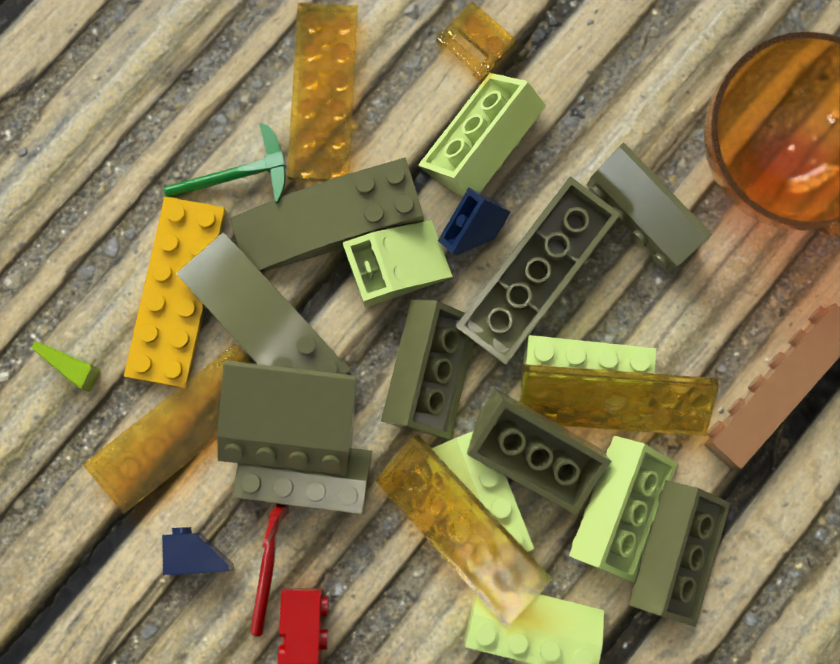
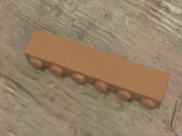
M836 303L826 308L822 306L817 308L808 318L811 324L804 331L799 329L789 339L788 343L791 345L785 353L779 352L768 363L771 369L763 377L760 374L748 386L750 393L744 399L738 398L728 408L727 412L730 415L723 423L718 421L707 432L710 438L704 445L731 470H739L745 466L840 357V307Z

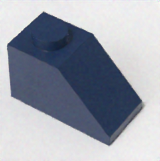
M468 188L439 237L438 242L452 254H462L494 240L511 212L494 199Z
M192 527L172 528L171 535H162L163 575L229 572L234 570V563L202 533H192Z

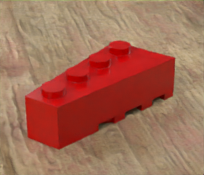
M284 588L281 590L279 637L283 638V644L279 645L277 664H327L322 663V650L328 649V629H323V616H328L329 596H323V588Z

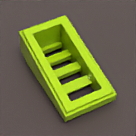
M38 341L33 343L31 348L76 387L88 392L91 391L100 372L99 368Z

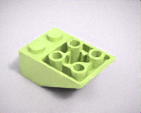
M432 220L371 232L343 242L344 250L365 308L453 278L442 246L438 242L439 238Z

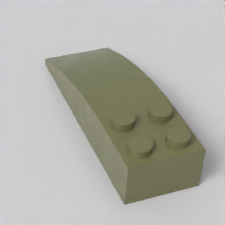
M406 157L304 188L281 197L277 204L275 200H272L231 217L230 220L238 248L262 273L343 249V242L371 232L424 222V214Z
M570 176L455 327L506 365L621 213Z
M224 232L176 273L257 364L337 374H347L350 371L346 364Z

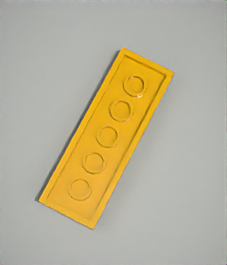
M164 196L124 377L188 389L206 306L176 273L222 234L227 211L225 207Z

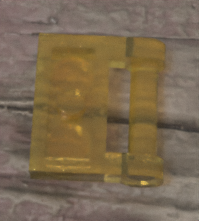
M473 1L436 39V43L442 49L446 47L474 72L473 76L480 82L486 78L491 69L516 45L517 41ZM457 33L461 34L487 58L481 63L453 37Z

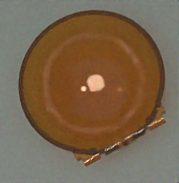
M795 32L766 40L743 55L725 74L713 93L704 126V148L711 174L724 195L739 210L761 223L786 230L805 231L819 229L827 237L834 234L840 239V37L819 32Z

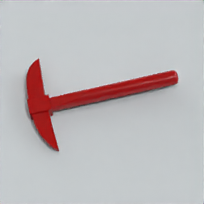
M277 503L269 516L268 527L262 546L265 550L261 562L250 629L251 635L255 637L263 634L275 563L276 537L281 521L289 513L288 505Z

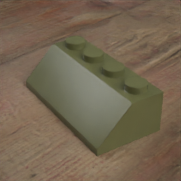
M624 142L596 170L587 183L592 193L621 213L616 222L620 225L624 224L632 232L631 237L639 246H645L653 254L654 262L661 269H667L670 273L713 235Z
M411 299L381 422L415 432L451 439L474 343L471 338L455 327L465 314L464 312L439 301Z
M496 388L478 415L467 450V454L575 515L611 462L599 447Z
M352 448L347 476L238 463L233 498L364 514L372 450Z
M665 480L663 490L659 495L656 515L650 525V535L646 549L641 556V566L637 580L632 587L630 606L696 627L730 508V502L700 488Z

